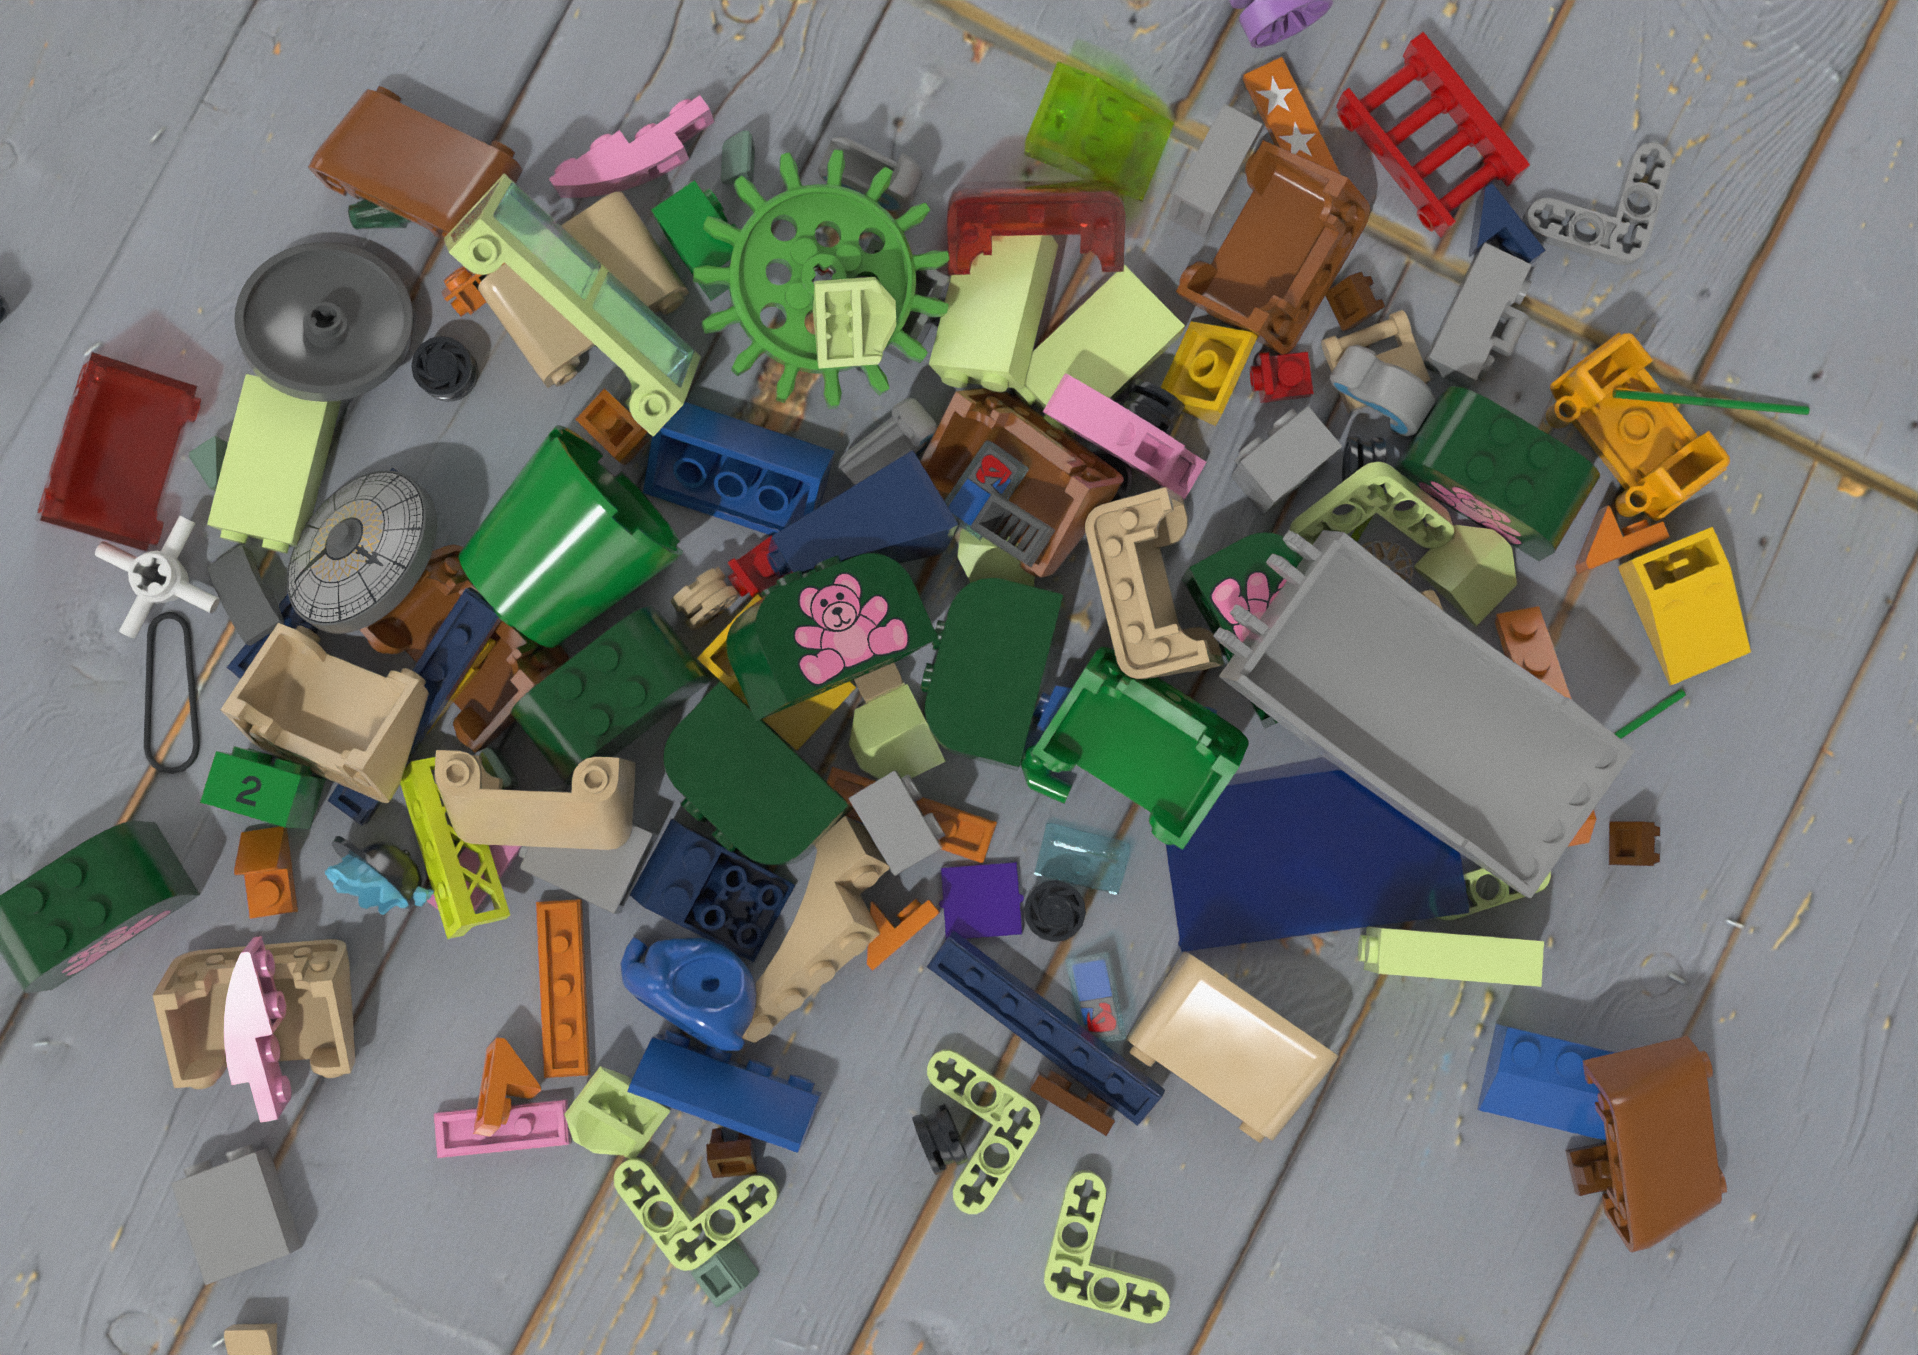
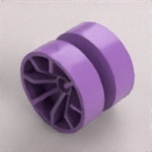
M1229 0L1231 6L1235 9L1246 8L1240 15L1239 22L1251 46L1254 48L1267 47L1296 35L1324 16L1333 5V0Z

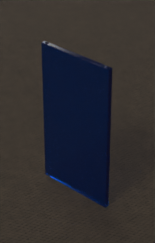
M1341 769L1227 785L1183 850L1174 844H1166L1179 934L1178 946L1181 948V952L1469 913L1470 903L1467 900L1460 852L1398 811Z

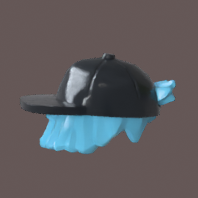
M336 836L333 840L332 846L335 852L342 858V862L328 867L325 875L327 879L334 883L333 888L336 889L337 893H348L359 897L358 903L361 908L368 909L378 906L379 913L385 915L396 905L405 909H411L414 905L422 907L434 894V890L421 887L422 879L418 866L410 858L411 854L407 849L401 850L393 843L378 841L360 850L341 836Z

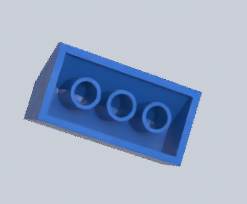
M684 402V405L654 437L652 436L643 493L773 536L820 507L835 451Z
M1495 1024L1477 1110L1606 1141L1604 1121L1595 1108V1102H1599L1597 1095L1600 1091L1594 1083L1588 1084L1586 1082L1583 1060L1617 1052Z
M666 1030L664 1036L656 1034L651 1038L627 1092L793 1152H799L805 1142L822 1092L813 1089L815 1082L790 1074L788 1080L772 1075L774 1068L759 1061L749 1059L747 1065L730 1060L732 1056L730 1051L718 1050L708 1045L706 1050L689 1045L690 1037L675 1031Z

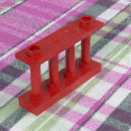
M1423 31L1409 42L1402 56L1405 59L1404 67L1360 100L1350 88L1342 92L1336 108L1338 109V117L1344 127L1350 132L1356 131L1418 209L1417 216L1422 225L1431 232L1435 230L1439 237L1442 238L1456 222L1450 215L1451 211L1494 179L1502 180L1509 187L1521 178L1529 168L1530 163ZM1413 80H1422L1431 92V99L1385 133L1370 113ZM1440 113H1448L1458 125V132L1415 165L1411 166L1396 146ZM1465 147H1475L1485 159L1484 166L1438 200L1423 179Z

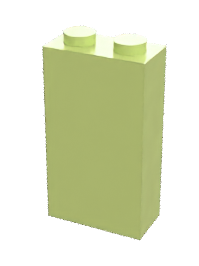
M965 221L945 298V303L949 304L946 315L940 318L929 365L942 378L943 383L956 388H965L967 383L978 384L996 392H1004L1007 390V387L1024 388L1058 249L1057 242L1045 226Z
M1124 265L1032 352L1024 388H1012V390L1027 406L1035 403L1043 412L1064 374H1068L1114 400L1129 386L1132 379L1139 377L1182 335L1185 325ZM1047 414L1043 417L1050 425L1059 428L1074 439L1078 435Z
M245 375L207 525L221 531L220 538L246 544L247 538L251 537L263 540L262 548L288 554L289 546H297L306 523L313 515L341 404L340 400L329 402L302 400L274 389L258 376Z
M1371 926L1366 927V935H1360L1358 961L1364 962V970L1378 974L1541 987L1544 941Z

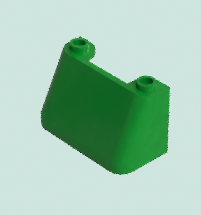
M1100 647L1031 753L1039 757L1042 765L1053 772L1060 773L1062 770L1072 771L1076 765L1149 811L1151 814L1148 822L1152 827V834L1159 841L1167 845L1174 844L1183 850L1240 767L1249 741L1234 725L1159 677L1135 679L1127 676L1121 671L1117 663L1114 649Z

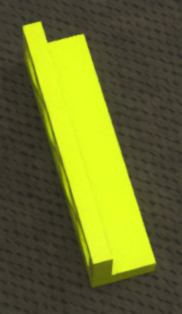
M435 757L411 761L404 769L400 785L431 887L434 890V897L447 939L464 936L474 926L507 919L510 916V911L489 845L464 842L457 836L453 827L447 824L445 817L447 810L445 805L443 804L442 806L440 799L442 797L431 770L435 769ZM462 846L478 854L481 865L475 874L460 866L457 855ZM465 880L470 883L469 886H468V888H467V885H466ZM475 887L491 896L495 910L475 914L470 898Z

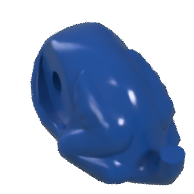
M633 937L627 945L620 963L622 982L625 988L646 1007L708 1046L724 1051H739L743 1048L745 1042L742 1037L752 1022L757 997L756 983L743 961L728 948L703 938L658 940L649 948L645 961L640 963L641 957L648 947Z

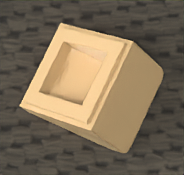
M895 663L855 679L866 704L905 685Z
M277 1323L233 1324L224 1330V1340L227 1354L277 1355Z

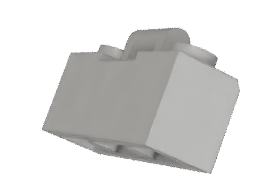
M1484 243L1475 254L1423 361L1426 369L1468 388L1477 378L1483 381L1487 376L1495 357L1489 355L1490 350L1504 356H1511L1529 319L1527 314L1511 307L1514 302L1520 305L1532 283V281L1526 279V276L1532 265L1492 245ZM1500 317L1508 320V323L1499 339L1492 334Z

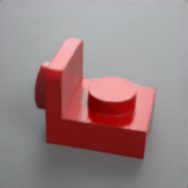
M1269 352L1259 353L1255 360V366H1250L1249 368L1251 389L1253 392L1259 391L1260 403L1308 398L1314 394L1308 352L1269 356Z
M772 535L738 560L733 558L727 562L734 571L727 578L742 598L748 593L752 598L757 594L763 598L761 592L776 585V581L784 577V575L778 577L774 573L767 559V554L770 553L768 549Z

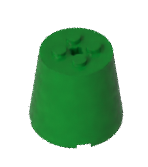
M561 425L555 426L549 432L459 553V561L467 577L493 607L497 616L508 626H514L531 640L549 648H553L672 564L683 554V550L677 546L680 540L646 495L622 471L615 477L599 462L603 457L602 452L574 431Z

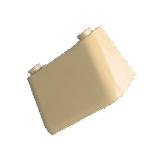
M618 191L603 197L561 225L654 313L661 311L665 315L673 312L683 304V297L689 294L686 286L623 192ZM506 263L493 273L487 275L478 286L479 292L546 387L549 388L554 384L557 387L562 386L572 380L578 373L575 369L580 363L578 356L595 346V344Z
M1167 487L1102 504L1089 513L1085 522V532L1117 663L1121 671L1135 679H1148L1194 672L1224 665L1219 642L1214 638V634L1211 631L1201 627L1182 630L1178 623L1160 548L1173 545L1186 535L1188 516L1183 497Z
M278 623L220 710L253 744L267 753L286 761L290 760L310 766V770L317 775L380 802L389 803L400 785L429 693L424 687L426 681L414 671L403 668L401 672L390 671L387 678L327 654L318 644L321 640L320 637L313 631L303 626H297L296 629Z
M436 750V784L453 829L464 842L484 845L612 850L623 846L631 835L635 762L613 757L587 758L580 762L574 770L571 793L502 790L503 779L493 777L485 771L482 766V756L471 755L461 751Z
M338 939L264 945L265 950H270L274 958L275 973L273 979L276 990L283 993L286 1002V1015L273 1033L277 1037L280 1046V1059L278 1062L310 1059L311 1070L325 1078H336L351 1073L355 1064L350 963L346 943ZM246 946L197 950L182 954L171 962L152 995L174 1088L191 1087L193 1089H205L214 1085L217 1079L224 1074L227 1068L224 1044V1014L227 993L234 968L241 952Z
M1183 952L1125 1038L1133 1044L1129 1053L1149 1067L1156 1060L1241 1119L1243 1122L1239 1129L1259 1143L1265 1137L1272 1141L1277 1137L1339 1057L1320 1042L1187 952Z

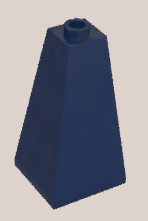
M912 450L773 535L767 559L778 577L786 576L801 570L803 575L814 570L816 564L839 555L841 562L861 554L875 553L887 556L897 563L936 556L945 552L958 527V523Z

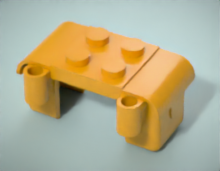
M1618 332L1550 384V390L1556 402L1547 409L1546 420L1551 427L1556 429L1564 428L1573 423L1625 489L1615 501L1616 510L1620 515L1633 517L1644 512L1651 519L1659 521L1723 473L1730 464V456L1709 430L1698 436L1672 403L1613 398L1612 393L1614 389L1665 394L1644 368L1654 361L1633 334L1624 333L1621 335ZM1559 408L1563 409L1567 417L1560 414ZM1630 496H1631V497L1633 498V500L1636 502L1637 507H1635V506H1633V505L1631 504V502H1630Z

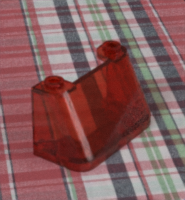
M1103 180L961 183L949 193L947 203L948 275H970L971 264L976 256L981 253L983 255H992V236L1080 235V254H1089V251L1094 253L1100 260L1102 272H1124L1126 221L1124 199L1112 184Z
M94 352L86 356L40 499L35 522L144 552L148 551L149 545L157 546L164 521L157 520L158 511L156 509L180 430L184 427L186 421L194 423L201 405V398L195 397L198 386Z

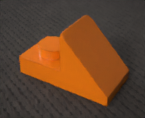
M605 388L575 419L606 451L624 466L652 438V435L639 425L631 413Z
M1607 505L1600 509L1594 517L1574 566L1577 574L1670 538L1664 522L1662 521L1649 527L1646 519L1622 528L1623 537L1610 506Z
M279 826L241 832L234 875H244L250 919L298 912L287 828Z
M917 898L896 915L902 921L897 927L874 901L871 902L870 914L881 933L868 944L867 965L872 971L940 913L930 899L924 904H921Z
M496 1037L486 1049L473 1134L491 1137L501 1127V1124L506 1125L511 1110V1098H506V1095L532 1099L541 1091V1086L504 1038Z

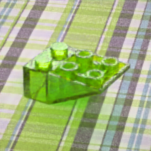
M1057 61L1026 136L1024 155L1143 202L1173 129L1174 122L1101 78Z

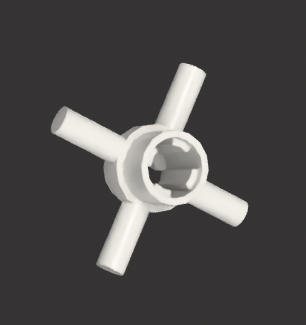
M179 515L162 550L146 552L139 557L106 541L100 542L97 546L95 556L127 571L130 585L137 595L119 630L120 633L135 639L154 603H166L181 598L209 613H213L217 609L220 599L190 584L185 567L177 559L196 523ZM157 571L160 575L167 577L163 586L156 582L151 583V579H154Z

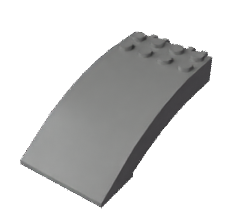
M1289 530L1284 536L1283 541L1291 550L1302 556L1303 559L1295 568L1282 556L1271 554L1266 563L1269 567L1275 570L1287 582L1260 619L1240 605L1236 604L1233 607L1230 615L1234 617L1236 622L1251 631L1244 642H1241L1237 639L1236 635L1223 628H1218L1215 632L1214 638L1234 653V656L1219 677L1330 762L1398 811L1525 897L1531 899L1635 750L1573 700L1564 697L1440 609L1345 532L1323 530L1312 545L1297 533Z

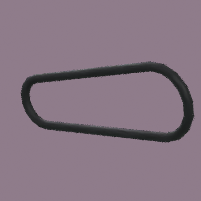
M167 612L155 617L148 626L144 752L146 759L153 768L162 773L175 774L183 772L194 763L198 756L200 741L189 625L180 615ZM165 619H174L183 628L193 739L192 753L188 760L182 765L173 768L164 767L157 763L152 756L150 748L154 630L157 624Z

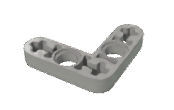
M1649 142L1643 144L1633 153L1628 161L1613 216L1556 199L1542 198L1536 200L1527 209L1523 216V222L1540 242L1617 265L1626 266L1633 264L1645 253L1649 245L1672 165L1670 152L1659 143ZM1650 155L1654 157L1653 164L1659 167H1656L1648 176L1647 183L1639 182L1644 177L1646 171V164L1640 161H1643ZM1634 193L1643 195L1649 203L1648 212L1642 215L1631 212L1627 205L1629 195ZM1542 210L1549 212L1548 219L1550 221L1561 223L1566 216L1570 217V220L1564 228V235H1560L1559 231L1562 229V225L1550 223L1543 229L1539 227L1540 220L1534 216H1538ZM1580 221L1591 223L1596 230L1595 240L1589 243L1580 241L1574 233L1575 224ZM1629 225H1635L1637 227L1632 231L1630 244L1636 246V248H1632L1628 253L1622 252L1623 245L1617 242V240H1621L1626 235Z

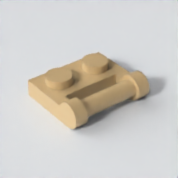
M1403 310L1389 314L1388 320L1338 339L1334 335L1321 340L1322 349L1332 373L1349 346L1360 345L1365 347L1395 336L1399 347L1380 353L1376 357L1385 363L1397 365L1419 377L1425 384H1428L1430 381L1411 333L1409 319ZM1339 392L1348 414L1367 407Z

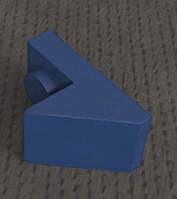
M1491 183L1476 200L1469 257L1477 253L1484 243L1489 244L1496 238L1500 243V250L1529 264H1533L1546 250L1494 184Z

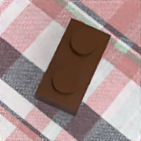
M1051 1069L1047 1076L1037 1071L1029 1085L1031 1091L1107 1136L1115 1123L1114 1117L1108 1114L1111 1107L1109 1104L1089 1092L1084 1099L1070 1091L1073 1083Z

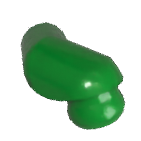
M1036 745L1029 746L1024 751L1021 759V768L1027 786L1035 792L1064 804L1073 784L1052 776L1051 770L1043 766L1039 761V757L1031 753Z

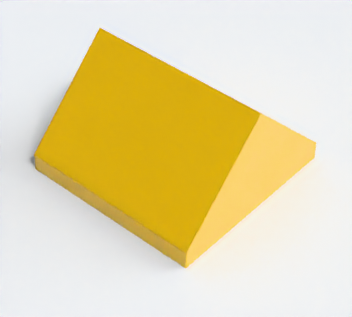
M1191 321L1160 388L1177 397L1185 405L1183 412L1216 426L1258 336L1249 331Z

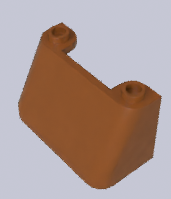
M378 86L376 91L366 89L318 148L308 166L309 170L326 188L343 196H346L348 192L358 200L360 197L430 230L434 236L443 239L504 173L515 184L517 183L523 169L513 159L515 152L511 148L494 140L488 145L400 103L402 99L384 87Z
M1263 140L1257 152L1249 157L1245 166L1247 184L1253 190L1251 196L1212 263L1209 264L1200 260L1188 266L1180 277L1176 293L1187 302L1237 330L1255 333L1258 336L1257 342L1284 355L1289 353L1300 340L1362 234L1369 219L1370 205L1349 178Z
M986 388L956 391L920 463L945 503L947 501L952 502L988 448H991L1018 467L1017 473L1001 496L1056 530L1033 566L1029 567L1020 561V567L1035 577H1045L1054 574L1086 534L1085 522L1089 513L1094 508L1111 502L1116 496L1124 481L1122 475L1065 432L1050 425L1040 414L1010 393L1005 391L996 392ZM1030 525L1027 527V529L1025 530V532L1023 533V535H1022L1021 538L1019 539L1018 543H1020V541L1022 540L1023 536L1025 535V533H1026L1027 530L1029 529Z
M451 544L433 550L424 572L409 594L383 618L360 629L373 649L383 654H399L406 651L417 663L465 588L472 587L479 593L460 564L459 553L463 549L462 546ZM501 620L490 637L495 641V645L477 667L480 670L454 701L455 705L461 710L453 720V726L459 741L468 746L474 753H477L489 746L516 720L511 714L514 705L533 687L570 660L559 644L553 648L540 645L525 636L514 626L510 627Z
M1688 1036L1583 1060L1586 1082L1588 1084L1594 1083L1600 1091L1597 1095L1599 1102H1595V1108L1604 1121L1613 1185L1607 1187L1608 1193L1602 1194L1604 1213L1630 1252L1649 1249L1719 1205L1722 1201V1194L1727 1192L1724 1174L1720 1167H1718L1708 1078L1713 1076L1711 1061L1708 1054L1704 1050L1699 1051Z

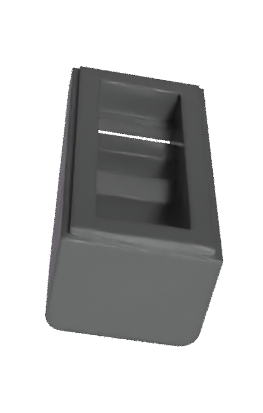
M994 491L970 526V529L1029 567L1033 566L1056 531ZM1030 525L1029 529L1027 530V532H1026L1025 535L1023 536V538H1022V540L1020 541V543L1018 544V546L1015 547L1016 544L1018 543L1019 539L1021 538V536L1023 535V533H1024L1025 530L1027 529V527Z

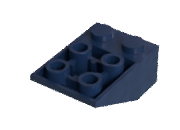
M671 818L629 896L645 909L714 943L725 946L730 951L754 962L795 885L734 851H728L720 843Z

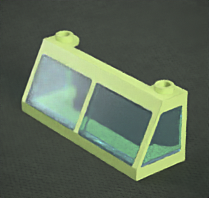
M504 173L444 238L448 252L469 271L480 275L493 273L505 262L624 371L631 384V395L625 401V404L629 407L634 420L654 437L684 405L701 356Z

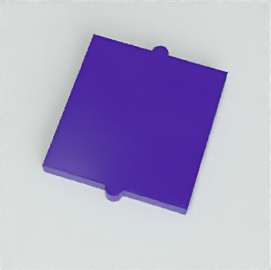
M1017 862L941 868L943 900L939 902V906L944 908L946 940L953 930L965 939L1022 934L1020 903L1024 900L1022 894H1019Z

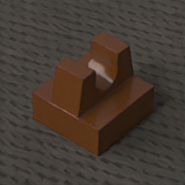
M1362 271L1349 275L1328 290L1325 295L1342 332L1355 328L1385 307L1382 299L1375 300L1370 289V286L1374 284L1372 277L1364 276Z
M1609 821V865L1654 866L1655 863H1660V853H1655V837L1660 836V827L1655 826V822Z
M721 1128L712 1129L710 1143L706 1144L707 1163L713 1179L757 1174L756 1155L749 1135L738 1132L739 1135L736 1141L724 1142Z
M1607 1142L1565 1150L1576 1195L1583 1196L1606 1191L1607 1187L1613 1186Z

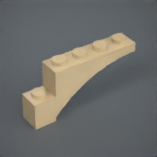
M844 816L815 845L817 849L815 863L806 893L794 922L778 952L756 982V1008L752 1022L742 1037L745 1040L756 1043L770 1034L773 1027L789 1013L798 1009L806 998L822 984L829 982L838 970L854 956L861 954L867 945L881 934L860 894L873 886L878 878L890 867L866 827L847 816Z

